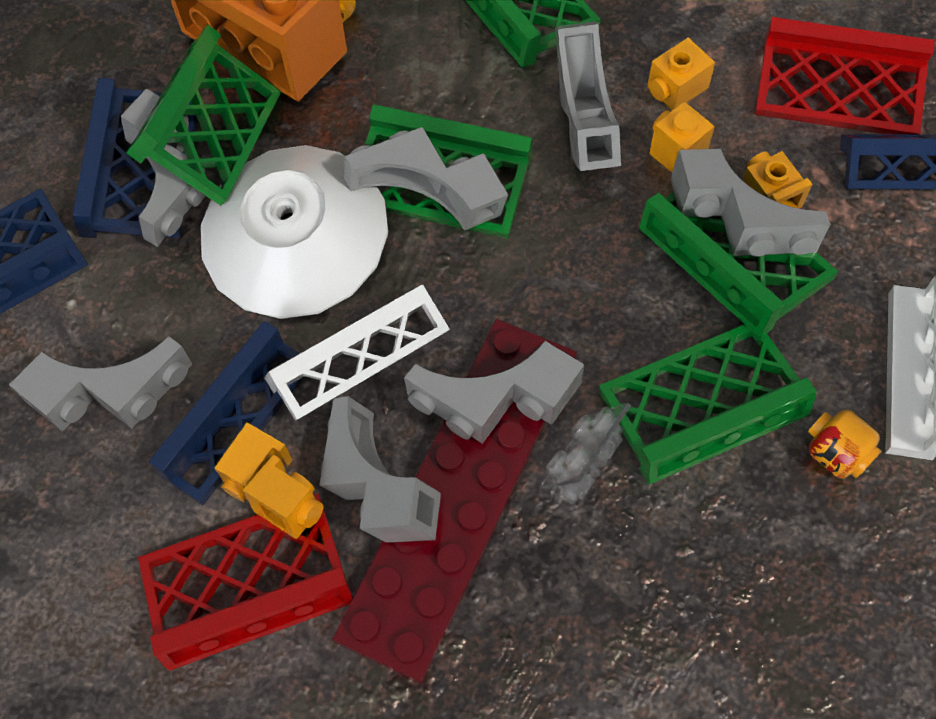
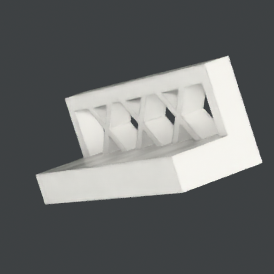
M936 275L926 289L894 285L889 292L886 454L933 460L936 457Z
M422 284L267 373L265 380L273 393L278 392L296 421L438 338L450 329ZM422 308L434 326L433 330L424 335L404 331L407 317ZM399 322L398 329L390 327ZM380 332L396 336L392 354L386 357L367 353L370 338ZM402 338L412 340V342L400 348ZM362 343L360 351L352 349ZM342 354L358 358L355 374L347 380L328 375L331 360ZM365 360L375 362L362 371ZM324 365L322 373L314 371ZM304 376L320 380L316 398L300 407L288 385ZM326 382L337 385L323 393Z

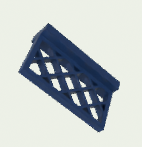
M98 78L72 215L79 237L96 238L97 231L142 235L140 221L138 220L139 215L145 209L148 202L138 208L128 195L143 185L153 192L155 185L152 182L156 178L153 167L144 173L134 163L135 159L118 146V141L125 137L123 126H121V115L124 113L125 103H133L144 91L116 88L115 79ZM153 92L158 96L162 94L161 92ZM188 115L190 132H194L196 115ZM128 166L137 178L120 188L112 180V175ZM120 200L132 211L121 220L105 218L106 209ZM181 225L175 234L166 237L179 238Z
M41 188L0 210V228L4 229L0 236V263L5 253L17 254L0 264L1 314L86 267L88 264ZM42 205L36 221L23 220L27 212ZM17 230L30 231L24 244L11 243ZM43 232L55 233L54 235L39 242Z

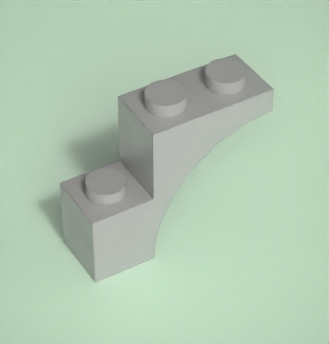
M595 21L555 26L561 107L569 117L571 157L579 171L621 166L619 124L613 114L607 93L601 57L599 24Z
M145 89L121 115L125 139L131 144L160 97L148 89ZM183 115L188 131L190 132L188 115ZM181 142L166 144L164 150L179 160L187 159L186 154L182 153L184 149ZM147 156L146 158L153 167L156 178L151 198L139 215L143 239L158 246L166 236H172L176 233L185 213L191 206H198L203 201L205 195Z
M423 127L410 132H397L384 142L373 146H360L345 156L343 179L350 191L372 186H395L414 190L444 206L456 218L464 230L501 216L508 197L506 190L484 153L470 159L468 157L459 158L446 168Z
M721 149L679 150L670 178L678 210L686 217L705 218L722 216L733 256H764L767 254L789 253L803 255L818 251L831 225L826 211L794 208L761 195L734 173L724 158Z
M168 336L161 344L143 356L124 364L106 368L74 367L60 363L41 352L9 386L26 403L62 432L70 423L78 421L84 415L88 405L94 399L132 429L140 420H144L152 414L158 400L171 387L177 386L184 380L188 369L193 364L183 347Z
M544 341L538 350L522 363L495 375L478 378H456L437 374L414 364L404 377L407 395L409 396L408 400L416 409L427 415L434 412L445 419L448 428L463 439L473 437L483 444L513 401L517 403V408L527 417L536 421L541 418L552 425L581 385L584 364Z
M349 396L333 398L319 486L345 500L364 499L360 508L361 521L359 529L384 542L435 540L441 493L416 477L404 478L391 475L382 464L375 447L373 436L374 413Z

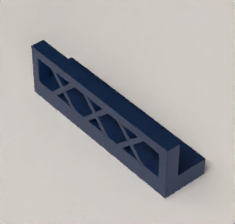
M841 134L840 151L847 153L845 188L936 189V179H926L932 173L936 176V159L932 162L927 157L936 156V134ZM859 155H875L885 166L871 179H857ZM884 155H897V156H896L892 161L889 162L888 159H887ZM909 155H917L927 166L913 179H905L896 169ZM891 173L896 179L884 178Z
M263 321L148 461L160 477L203 506L223 481L215 470V466L217 465V459H221L228 448L216 450L214 437L222 428L238 426L240 433L246 423H251V425L262 431L284 403L278 392L273 395L271 388L265 380L269 368L280 355L290 360L301 353L283 343L279 330ZM264 376V381L259 382L261 378ZM304 377L288 385L291 392L294 391ZM266 391L267 403L262 410L243 414L242 402L249 394ZM208 446V451L203 452L204 449ZM209 461L211 474L199 489L182 479L192 464Z

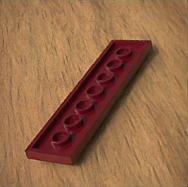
M496 319L466 378L486 377L509 370L529 358L544 341L576 359L577 351ZM513 401L482 444L473 437L469 439L459 437L446 425L447 421L444 420L416 475L417 479L441 493L436 539L405 542L382 541L332 639L335 644L422 685L546 421L541 418L536 421L527 417L517 408V403Z

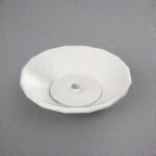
M307 145L270 150L245 163L228 199L221 206L213 200L210 201L201 224L202 261L217 290L245 311L278 319L319 314L353 296L377 268L388 236L385 199L377 186L350 191L343 179L345 155L340 152ZM293 213L290 218L281 220L284 214Z

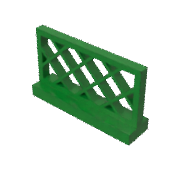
M465 0L522 68L534 64L537 53L557 46L555 26L595 21L600 26L601 19L584 0H517L533 4L531 11L518 8L512 0ZM537 5L559 10L558 18L537 13ZM563 12L579 15L583 20L574 22L562 19ZM533 24L553 28L555 31L541 37V33Z
M207 24L187 50L126 154L139 163H142L148 156L221 206L228 199L281 91L216 44L221 34ZM214 60L228 70L231 78H218L213 65ZM223 88H235L241 103L229 104ZM247 88H253L266 97L265 102L253 103ZM198 89H211L217 104H204ZM245 113L251 129H239L233 114ZM208 114H221L227 130L214 131ZM183 115H197L202 131L189 132ZM218 140H232L237 156L225 157ZM207 141L213 158L199 159L193 142ZM181 142L187 159L179 160L164 150L166 144ZM217 167L223 182L221 188L207 179L203 168Z
M373 104L369 116L371 127L365 145L373 146L377 144L378 140L386 141L397 132H410L423 127L446 168L459 158L468 157L470 159L484 153L493 170L501 166L517 169L514 181L503 186L507 194L510 192L511 194L509 201L507 202L506 200L504 205L506 212L502 225L486 221L467 229L509 239L525 176L530 168L533 157L532 137ZM388 186L389 189L381 193L385 199L386 212L462 228L451 213L444 212L441 205L430 197L414 206L405 204L399 195L407 190L406 188ZM395 197V199L397 200V202H396V201L389 200V199ZM434 205L436 210L428 208Z
M674 192L666 197L657 193L646 200L639 229L760 338L773 329L778 319L833 281L839 272L817 252L803 255L789 253L767 254L764 256H733L723 220L686 217L675 207L677 203ZM703 230L725 233V244L714 242ZM734 257L755 259L756 271L746 270ZM764 261L786 263L787 275L765 272ZM795 264L809 266L818 276L815 278L796 276ZM766 285L787 287L788 297L783 301L780 300Z
M745 324L599 385V394L639 459L640 471L648 485L809 416L817 394V390L807 377L799 379L767 333L760 338ZM753 337L761 348L759 358L733 351L735 344ZM710 356L724 361L720 373L716 374L694 368L697 359ZM729 362L755 368L751 383L725 376ZM760 370L780 375L786 385L774 390L756 385ZM669 372L684 376L680 390L676 391L654 385L657 376ZM690 378L715 385L711 400L685 393ZM721 387L747 394L745 402L735 407L716 401ZM626 389L644 393L639 408L620 404L614 394ZM650 395L675 402L670 418L645 411ZM681 404L707 411L704 420L696 424L676 420ZM629 418H633V419H634L633 424L631 423V421L629 420ZM641 421L666 428L663 438L644 445L637 433Z

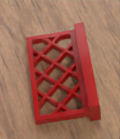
M772 17L764 37L762 50L764 53L754 115L878 134H920L928 62L933 55L935 40ZM773 53L789 55L796 65L781 73L772 62ZM818 59L826 60L832 64L836 71L822 79L810 64ZM857 65L867 66L877 77L862 85L850 70ZM802 70L814 85L799 94L787 79ZM897 71L915 73V83L912 87L903 91L891 75ZM771 75L774 79L769 82V76ZM841 76L854 90L853 93L842 100L828 87V84ZM881 82L895 97L882 107L868 92ZM778 85L791 99V101L783 106L766 103L767 92ZM820 91L832 106L824 112L812 110L805 100ZM912 94H913V101L909 98V96H911ZM860 97L872 113L865 118L854 117L846 108V105ZM900 103L911 115L910 125L895 123L886 112Z
M319 493L314 494L315 499L322 503ZM324 507L319 520L315 523L308 537L300 535L297 540L263 517L255 515L138 557L154 634L150 636L153 654L168 671L350 605L353 600ZM264 529L274 534L262 554L244 547L252 532ZM320 535H322L324 544L317 542ZM283 538L302 545L291 566L272 559ZM219 545L229 549L216 570L198 563L207 548ZM312 550L328 556L332 567L330 570L313 576L300 571ZM238 554L257 562L245 583L226 575ZM174 561L183 566L170 587L157 582L153 568ZM266 566L286 574L278 589L267 593L254 588ZM193 570L211 578L198 600L180 592ZM220 583L239 590L231 606L218 610L208 605ZM158 592L165 594L161 601ZM175 599L193 607L184 623L166 629L164 616Z

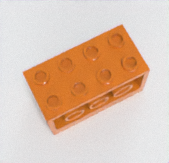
M171 0L182 33L195 40L208 24L221 34L216 44L279 91L297 102L347 53L339 0Z

